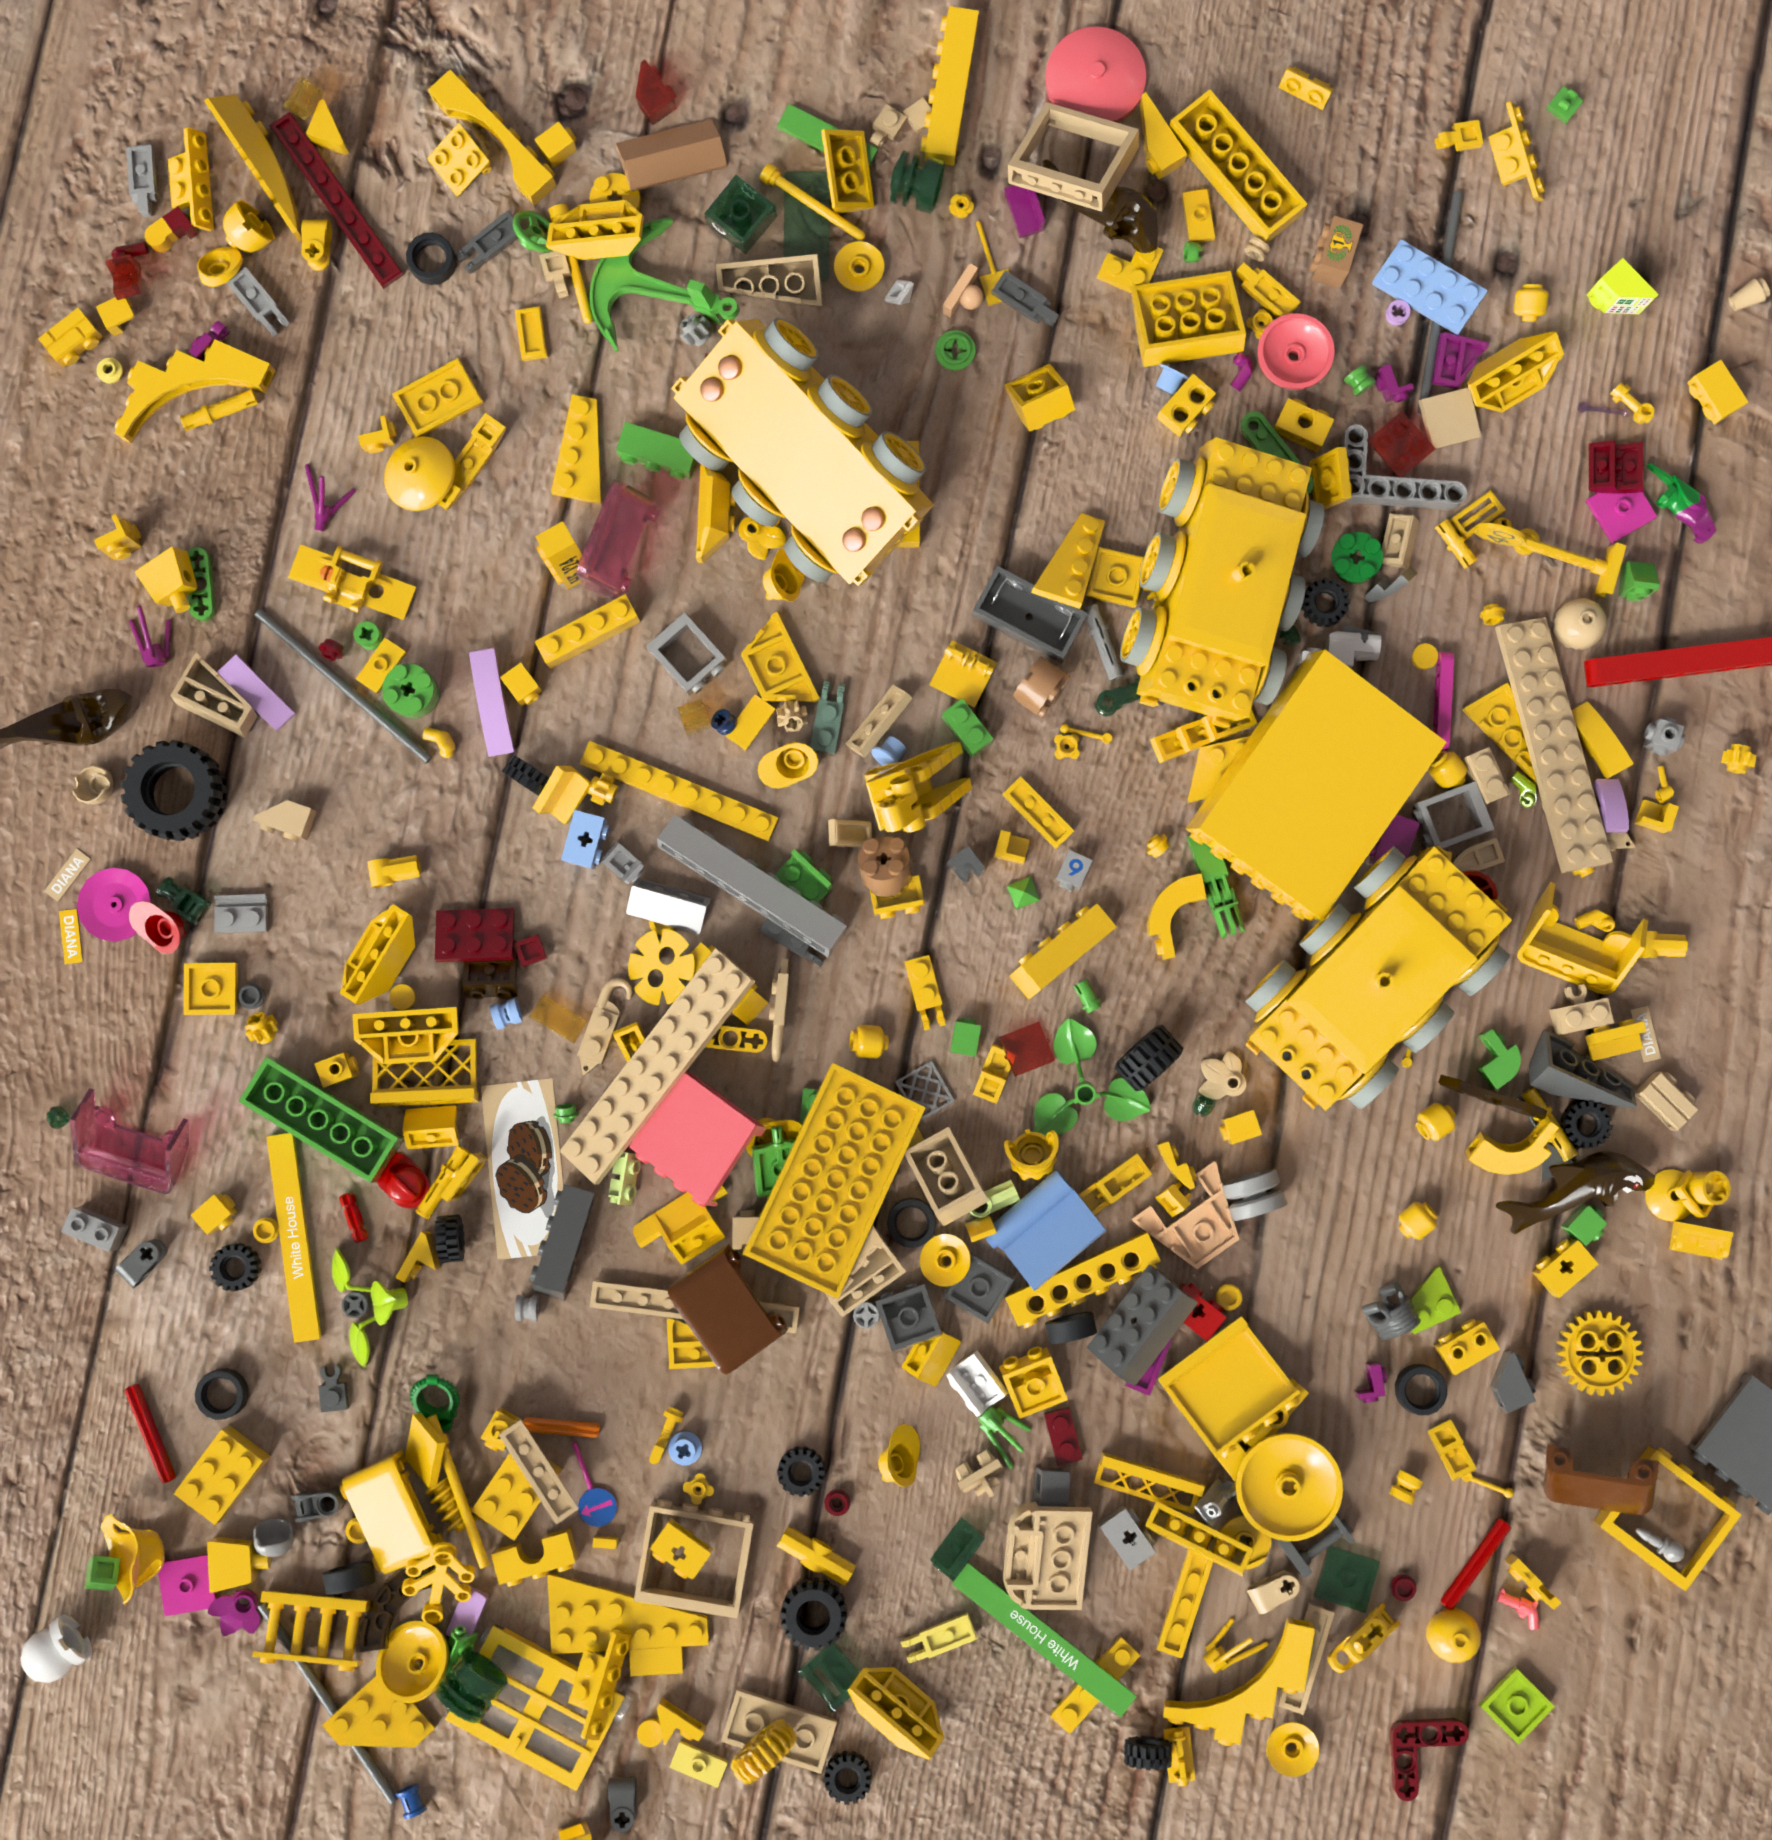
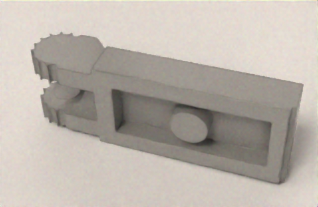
M246 267L227 282V285L256 320L262 323L273 337L278 333L275 327L266 320L273 312L282 325L287 327L290 324L279 311L278 305Z

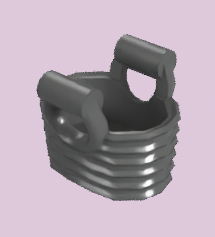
M1398 1282L1380 1287L1379 1291L1383 1302L1376 1301L1362 1307L1367 1321H1369V1324L1372 1325L1378 1335L1381 1336L1382 1340H1389L1404 1335L1416 1328L1421 1322L1419 1315L1416 1313L1417 1310L1414 1309L1410 1298L1405 1295ZM1397 1293L1400 1298L1399 1304H1393L1388 1296Z

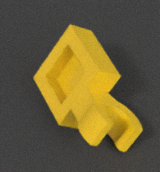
M1479 120L1454 123L1451 127V132L1439 133V138L1435 139L1436 149H1444L1455 145L1456 152L1481 148L1484 144Z

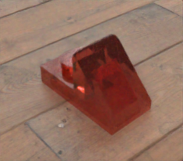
M127 254L106 260V265L113 277V293L117 300L142 293L141 265L134 257Z

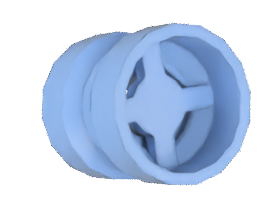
M516 998L509 999L502 1005L498 1003L490 1005L491 1016L497 1030L506 1028L507 1024L510 1023L518 1024L523 1022L521 1009Z

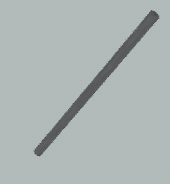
M1453 192L1442 258V264L1449 268L1452 266L1463 199L1462 192ZM1432 321L1419 400L1429 398L1431 395L1432 378L1442 327ZM1418 404L1417 413L1422 414L1420 405Z
M262 608L256 611L254 615L425 764L432 759L433 756Z
M264 1602L257 1608L268 1623L270 1608H268V1603ZM279 1621L277 1638L287 1653H290L292 1639ZM294 1661L328 1714L332 1716L339 1708L308 1662ZM351 1746L388 1803H394L398 1799L394 1790L364 1746Z

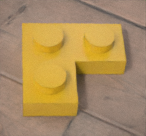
M1157 247L1155 251L1150 253H1139L1136 251L1131 262L1107 253L1097 279L1131 293V286L1150 283L1164 250Z

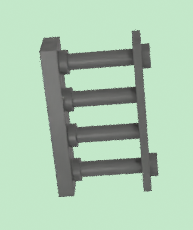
M1335 1516L1332 1521L1337 1527L1305 1551L1300 1550L1297 1552L1292 1545L1295 1541L1275 1539L1304 1579L1313 1573L1308 1567L1312 1563L1310 1560L1342 1536L1350 1544L1355 1541L1350 1535L1354 1531L1344 1518L1340 1521Z

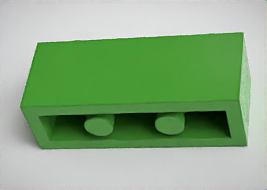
M625 422L616 448L618 457L621 458L622 462L630 465L640 463L645 465L647 470L659 473L660 470L669 472V476L678 480H683L684 477L691 479L697 461L683 447L680 438Z

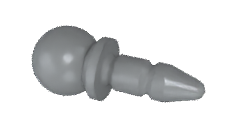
M1636 1529L1637 1534L1651 1545L1658 1547L1657 1553H1663L1668 1561L1679 1562L1683 1559L1685 1550L1679 1542L1670 1541L1666 1536L1662 1539L1652 1534L1649 1530Z

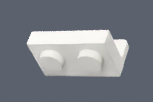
M977 1350L954 1365L946 1374L952 1388L959 1392L965 1400L967 1408L973 1411L977 1417L1008 1394L1007 1389Z

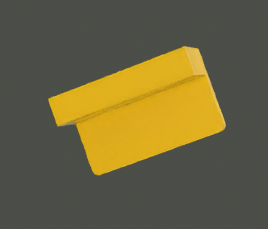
M571 765L556 766L532 808L539 814L551 813L563 824H569L574 810L578 809L592 783Z
M453 1105L406 1109L402 1132L407 1149L459 1145V1134L456 1126L457 1107Z
M942 1330L941 1336L913 1345L901 1368L915 1378L935 1387L938 1385L961 1344L960 1340L946 1334Z

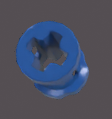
M416 1783L406 1786L395 1793L396 1797L400 1798L405 1811L403 1814L404 1819L416 1817L427 1810L426 1805L422 1804L418 1793L420 1787Z

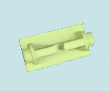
M624 1152L614 1164L612 1174L620 1175V1180L611 1179L608 1194L611 1203L632 1205L633 1199L636 1196L637 1174L641 1168L640 1160L635 1157L636 1153Z

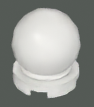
M63 1614L55 1618L50 1623L49 1629H43L34 1633L23 1645L21 1666L29 1678L38 1682L51 1683L63 1678L71 1670L73 1664L76 1666L82 1665L92 1656V1646L88 1636L84 1639L76 1629L80 1624L71 1616Z

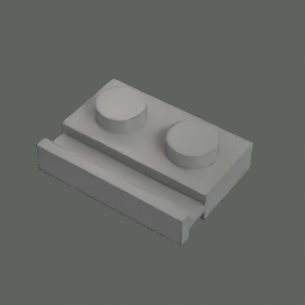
M267 894L214 895V933L268 932Z

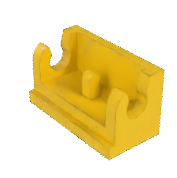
M1674 1221L1669 1249L1717 1259L1727 1258L1734 1232Z

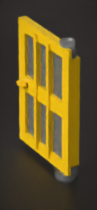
M496 1624L492 1628L487 1626L480 1639L484 1644L445 1720L577 1791L613 1720L621 1723L633 1698L615 1688L613 1703L609 1708L605 1729L600 1739H583L581 1734L588 1710L568 1703L579 1667L555 1654H551L550 1651L507 1628H502Z

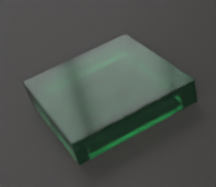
M1330 1545L1325 1553L1314 1597L1366 1613L1380 1561Z

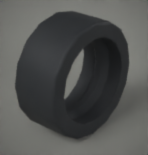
M433 232L423 233L410 242L406 251V262L414 277L420 282L428 285H438L447 281L454 274L457 265L456 254L449 241L442 235ZM427 246H439L446 254L445 264L435 272L427 273L422 271L417 264L418 253Z
M902 1199L892 1207L888 1214V1231L893 1240L903 1247L915 1248L922 1246L935 1233L936 1218L934 1211L929 1204L921 1199ZM905 1208H918L926 1216L927 1226L924 1233L919 1237L907 1238L897 1229V1217Z
M1092 1312L1070 1314L1045 1323L1050 1344L1076 1341L1097 1333Z
M1413 1364L1404 1368L1397 1376L1394 1384L1395 1396L1399 1404L1407 1411L1418 1416H1428L1437 1412L1444 1405L1447 1398V1384L1443 1376L1434 1368L1424 1364ZM1418 1374L1429 1376L1436 1386L1434 1399L1426 1405H1416L1406 1395L1407 1382L1411 1377Z
M229 1368L217 1369L204 1375L198 1382L195 1390V1402L199 1411L206 1417L214 1420L227 1419L239 1413L246 1405L249 1397L248 1384L245 1378L239 1372ZM224 1378L230 1380L237 1390L234 1404L227 1409L214 1408L207 1398L208 1387L216 1379Z
M361 1561L325 1571L322 1574L325 1592L328 1595L360 1589L376 1582L372 1561Z

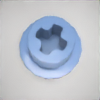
M1160 364L1159 366L1163 370L1155 386L1174 395L1178 391L1182 380H1188L1189 377L1166 365Z
M889 736L880 748L874 747L871 753L878 763L886 765L898 762L907 749L901 741Z
M689 1431L675 1434L668 1446L670 1457L680 1465L695 1463L702 1452V1443L699 1437Z

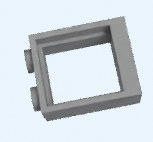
M685 612L646 646L649 652L688 695H691L693 692L695 694L699 693L707 685L705 683L707 679L712 675L717 677L726 668L724 664L727 663L724 655ZM690 629L714 655L715 659L687 683L661 653Z
M1476 781L1413 805L1412 816L1414 821L1420 823L1423 831L1421 839L1425 848L1439 845L1444 849L1494 829ZM1463 794L1476 829L1440 842L1427 806Z

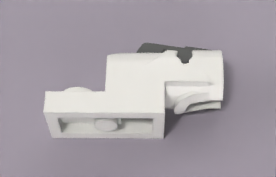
M1346 625L1341 631H1335L1326 637L1325 650L1351 669L1354 664V658L1356 661H1377L1381 650V635ZM1306 648V651H1302L1299 654L1298 665H1301L1308 653L1322 649Z

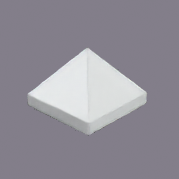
M896 280L884 301L898 305L910 303L914 284L911 281Z

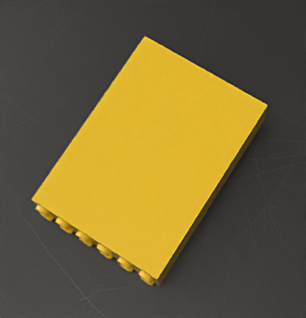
M1327 650L1308 653L1185 829L1191 833L1189 837L1200 845L1205 843L1212 848L1210 852L1220 860L1225 858L1231 862L1230 867L1241 875L1245 873L1251 877L1252 880L1250 882L1261 890L1266 888L1272 893L1271 898L1281 905L1286 903L1293 908L1291 913L1299 919L1304 920L1306 918L1310 921L1313 919L1323 920L1447 742Z

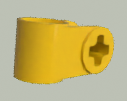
M304 219L301 225L302 256L313 270L322 271L330 264L331 222L329 219Z

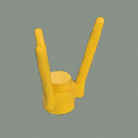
M1230 1618L1213 1641L1205 1646L1208 1652L1203 1655V1658L1216 1674L1221 1669L1223 1671L1230 1665L1268 1647L1269 1643L1263 1642L1230 1658L1253 1642V1638L1249 1637L1227 1652L1221 1645L1218 1648L1216 1647L1234 1623V1619Z

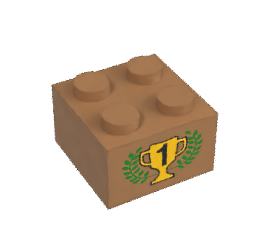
M1333 216L1330 224L1325 223L1323 231L1318 238L1316 254L1313 256L1309 271L1313 272L1311 281L1337 289L1341 288L1349 273L1363 224L1338 216Z

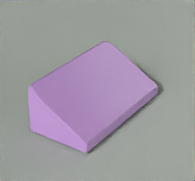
M470 1586L472 1589L471 1598L466 1602H458L445 1634L450 1637L452 1629L458 1625L464 1626L468 1635L474 1634L489 1599V1593Z

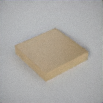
M1469 387L1419 400L1430 451L1481 437Z

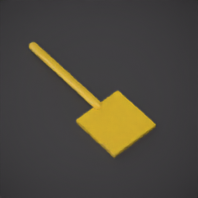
M977 221L976 226L991 270V274L979 278L987 304L990 306L1002 302L993 296L991 291L1005 271L1009 272V269L996 272L981 222Z

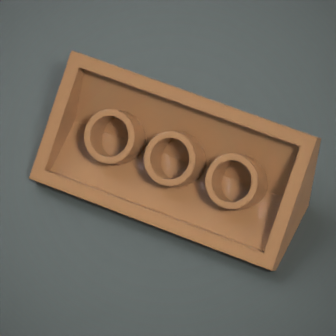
M712 119L615 144L631 192L727 167L721 137Z

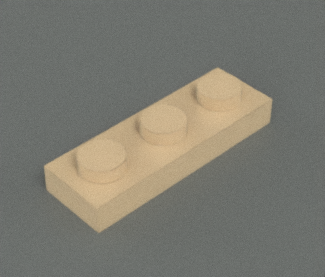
M892 685L846 742V745L865 758L885 732L889 730L901 712L905 710L912 697L907 692Z

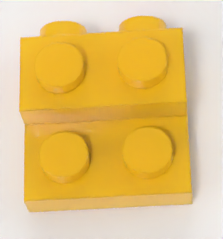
M1039 1346L1033 1347L1027 1352L1028 1355L1021 1358L1016 1356L1008 1357L1003 1361V1365L999 1366L1019 1419L1068 1400L1047 1347L1043 1349Z

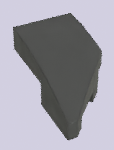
M1410 566L1393 583L1384 577L1364 598L1368 602H1374L1388 597L1405 586L1418 573Z

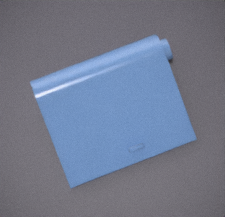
M1056 1169L994 1221L993 1225L997 1233L985 1237V1239L994 1249L998 1246L1006 1253L1031 1288L1036 1291L1107 1230L1066 1178Z

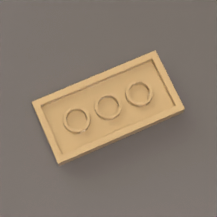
M737 1688L721 1742L743 1748L752 1737L771 1722L777 1719H784L794 1729L797 1740L793 1748L789 1750V1753L781 1761L821 1774L837 1720Z

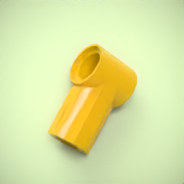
M417 855L391 860L390 858H381L367 862L372 888L390 886L397 881L421 877V864Z
M1647 931L1646 947L1639 958H1657V956L1685 957L1688 950L1686 935L1658 934L1657 931Z

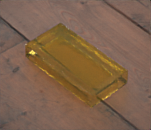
M542 995L529 1016L572 1043L576 1042L588 1022L545 995Z

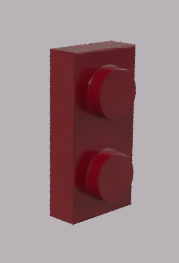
M1069 1407L1044 1413L1057 1466L1082 1460Z

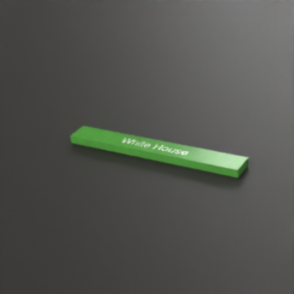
M967 1562L952 1582V1585L1120 1718L1137 1697L1134 1692L1029 1609L1021 1608L1019 1604L1010 1598L1005 1590L969 1562Z

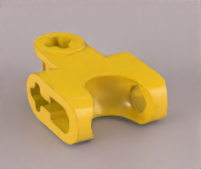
M1383 1602L1375 1607L1363 1619L1364 1621L1345 1636L1328 1654L1327 1661L1337 1673H1343L1356 1663L1369 1657L1400 1626L1401 1622L1398 1619L1394 1621L1384 1610L1386 1605ZM1339 1651H1343L1349 1656V1661L1345 1665L1337 1660V1653Z

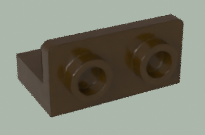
M514 957V960L464 962L463 989L467 998L475 1000L487 997L507 999L518 996L516 957Z

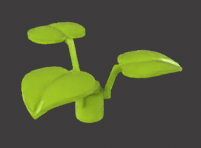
M335 1247L331 1271L333 1282L338 1291L345 1292L347 1288L348 1290L371 1292L374 1316L361 1322L359 1325L357 1322H352L349 1329V1343L352 1353L358 1363L365 1368L367 1367L366 1364L370 1353L368 1337L364 1331L366 1325L375 1320L379 1325H385L393 1310L403 1309L408 1306V1297L403 1287L387 1290L378 1280L372 1283V1287L352 1285L349 1282L350 1271L348 1264L339 1247Z

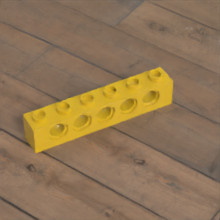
M1145 1231L1059 1270L1036 1291L1028 1284L1005 1295V1299L1018 1327L1023 1325L1024 1328L1038 1323L1037 1318L1045 1314L1048 1317H1052L1062 1312L1061 1307L1071 1303V1306H1076L1086 1301L1085 1296L1093 1292L1097 1296L1110 1290L1109 1285L1117 1281L1119 1285L1129 1282L1133 1279V1274L1139 1271L1143 1273L1149 1264L1157 1268L1156 1264L1161 1262L1149 1234ZM1133 1252L1137 1255V1262L1133 1266H1126L1124 1264V1257L1127 1253ZM1105 1263L1112 1264L1114 1268L1113 1274L1109 1277H1103L1100 1274V1268ZM1081 1274H1087L1090 1277V1283L1085 1288H1080L1076 1284L1077 1277ZM1057 1285H1063L1067 1290L1066 1295L1061 1299L1053 1297L1052 1294L1054 1287ZM1033 1296H1040L1043 1299L1042 1307L1037 1310L1029 1307V1300Z

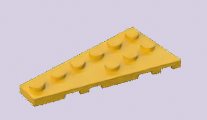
M548 1573L551 1654L581 1653L584 1650L593 1652L607 1651L613 1631L631 1635L628 1650L709 1645L708 1616L684 1609L634 1601L633 1595L601 1586H592L581 1583L579 1580L567 1579L557 1574Z

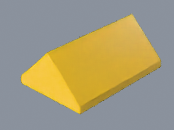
M821 130L831 203L835 213L843 214L875 208L864 131Z

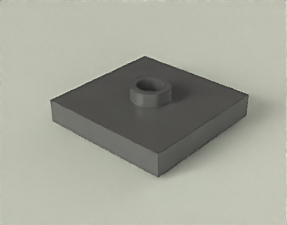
M970 1252L971 1265L967 1275L959 1283L949 1286L943 1297L989 1324L1015 1279Z

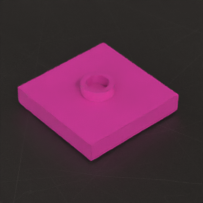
M1643 492L1597 493L1585 501L1611 544L1657 518Z
M208 1554L164 1561V1565L158 1573L164 1616L209 1609L211 1603L218 1597L217 1592L210 1593Z

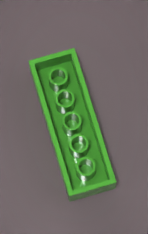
M265 1057L238 1101L370 1183L379 1180L404 1139L400 1134L275 1057Z

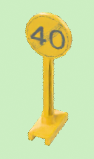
M1477 524L1474 531L1477 536L1489 542L1506 546H1524L1533 552L1590 570L1591 573L1599 575L1594 596L1605 598L1606 594H1613L1627 546L1615 543L1607 547L1604 560L1598 558L1592 559L1537 540H1528L1522 532L1500 524Z

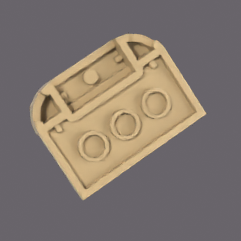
M1037 1502L1021 1504L1015 1507L1008 1524L1003 1583L1010 1598L1019 1604L1021 1608L1029 1610H1082L1092 1521V1510L1090 1507L1038 1506Z

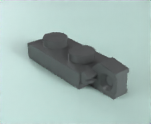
M1007 271L1002 274L991 291L993 296L1032 322L1034 321L1039 324L1042 320L1053 327L1058 320L1059 315L1049 309L1051 303L1047 301L1045 296Z

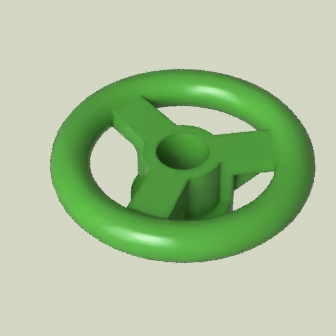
M524 210L518 212L513 218V229L522 246L528 250L543 253L553 251L548 249L546 245H542L547 243L548 235L538 225L539 222L548 231L550 222L542 215L533 211ZM524 218H529V227L522 230L520 221Z

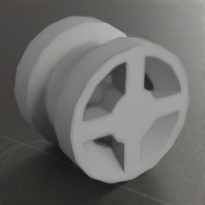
M517 1295L515 1320L530 1319L533 1322H537L540 1310L539 1295H533L531 1298Z
M865 1301L856 1307L853 1314L854 1321L859 1327L865 1329L875 1326L879 1320V1311L876 1304L871 1301Z

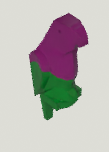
M1650 462L1646 467L1668 486V489L1655 504L1662 509H1670L1678 520L1688 525L1696 537L1693 541L1697 543L1707 542L1717 530L1707 510L1706 498L1675 475L1672 477Z

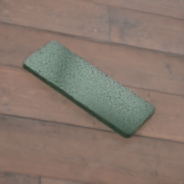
M786 172L784 174L786 180L829 208L827 172ZM784 191V257L817 254L819 256L821 281H827L829 279V220Z

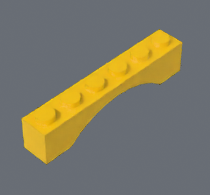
M449 70L428 89L432 100L450 118L463 119L475 123L488 130L501 142L510 156L513 167V179L518 190L535 206L556 187L553 178L555 173L546 163L541 165L536 159L538 156L529 145L524 147L519 142L521 138L511 127L507 129L502 124L504 122L502 117L494 109L490 111L485 106L487 103L478 92L473 94L468 89L470 85L461 74L456 76Z

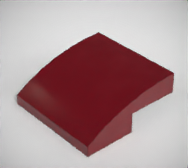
M1615 440L1589 443V491L1615 494L1644 492V443L1635 442L1616 445Z

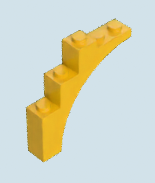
M216 339L206 349L204 362L178 350L168 359L166 372L137 361L136 365L128 373L127 382L134 389V393L128 396L126 401L127 407L123 416L117 419L114 433L122 440L132 444L141 427L158 409L184 393L203 387L231 385L247 387L266 394L276 370L270 363Z
M1287 1617L1282 1637L1273 1655L1260 1672L1248 1682L1225 1695L1208 1700L1190 1702L1165 1700L1163 1717L1168 1718V1721L1174 1724L1187 1722L1194 1724V1727L1202 1730H1209L1210 1727L1214 1728V1739L1218 1740L1220 1744L1226 1746H1234V1743L1241 1744L1246 1713H1249L1250 1717L1258 1720H1265L1266 1717L1272 1718L1278 1687H1281L1282 1691L1291 1694L1305 1691L1315 1632L1314 1622Z

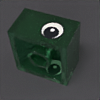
M735 175L704 215L706 224L746 255L775 220L777 212L775 204L739 176Z

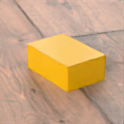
M595 1535L592 1547L616 1549L618 1547V1537Z

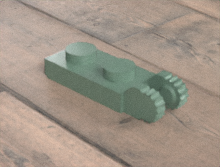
M824 680L810 745L816 752L836 754L844 709L843 699L846 686L844 683H840L838 686L837 702L827 701L831 687L830 681Z

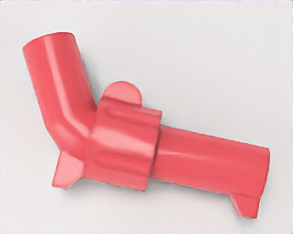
M1501 1588L1496 1600L1515 1608L1520 1618L1528 1616L1529 1629L1538 1630L1540 1625L1536 1607L1539 1602L1535 1600L1530 1601L1523 1597L1516 1598L1505 1593V1589Z

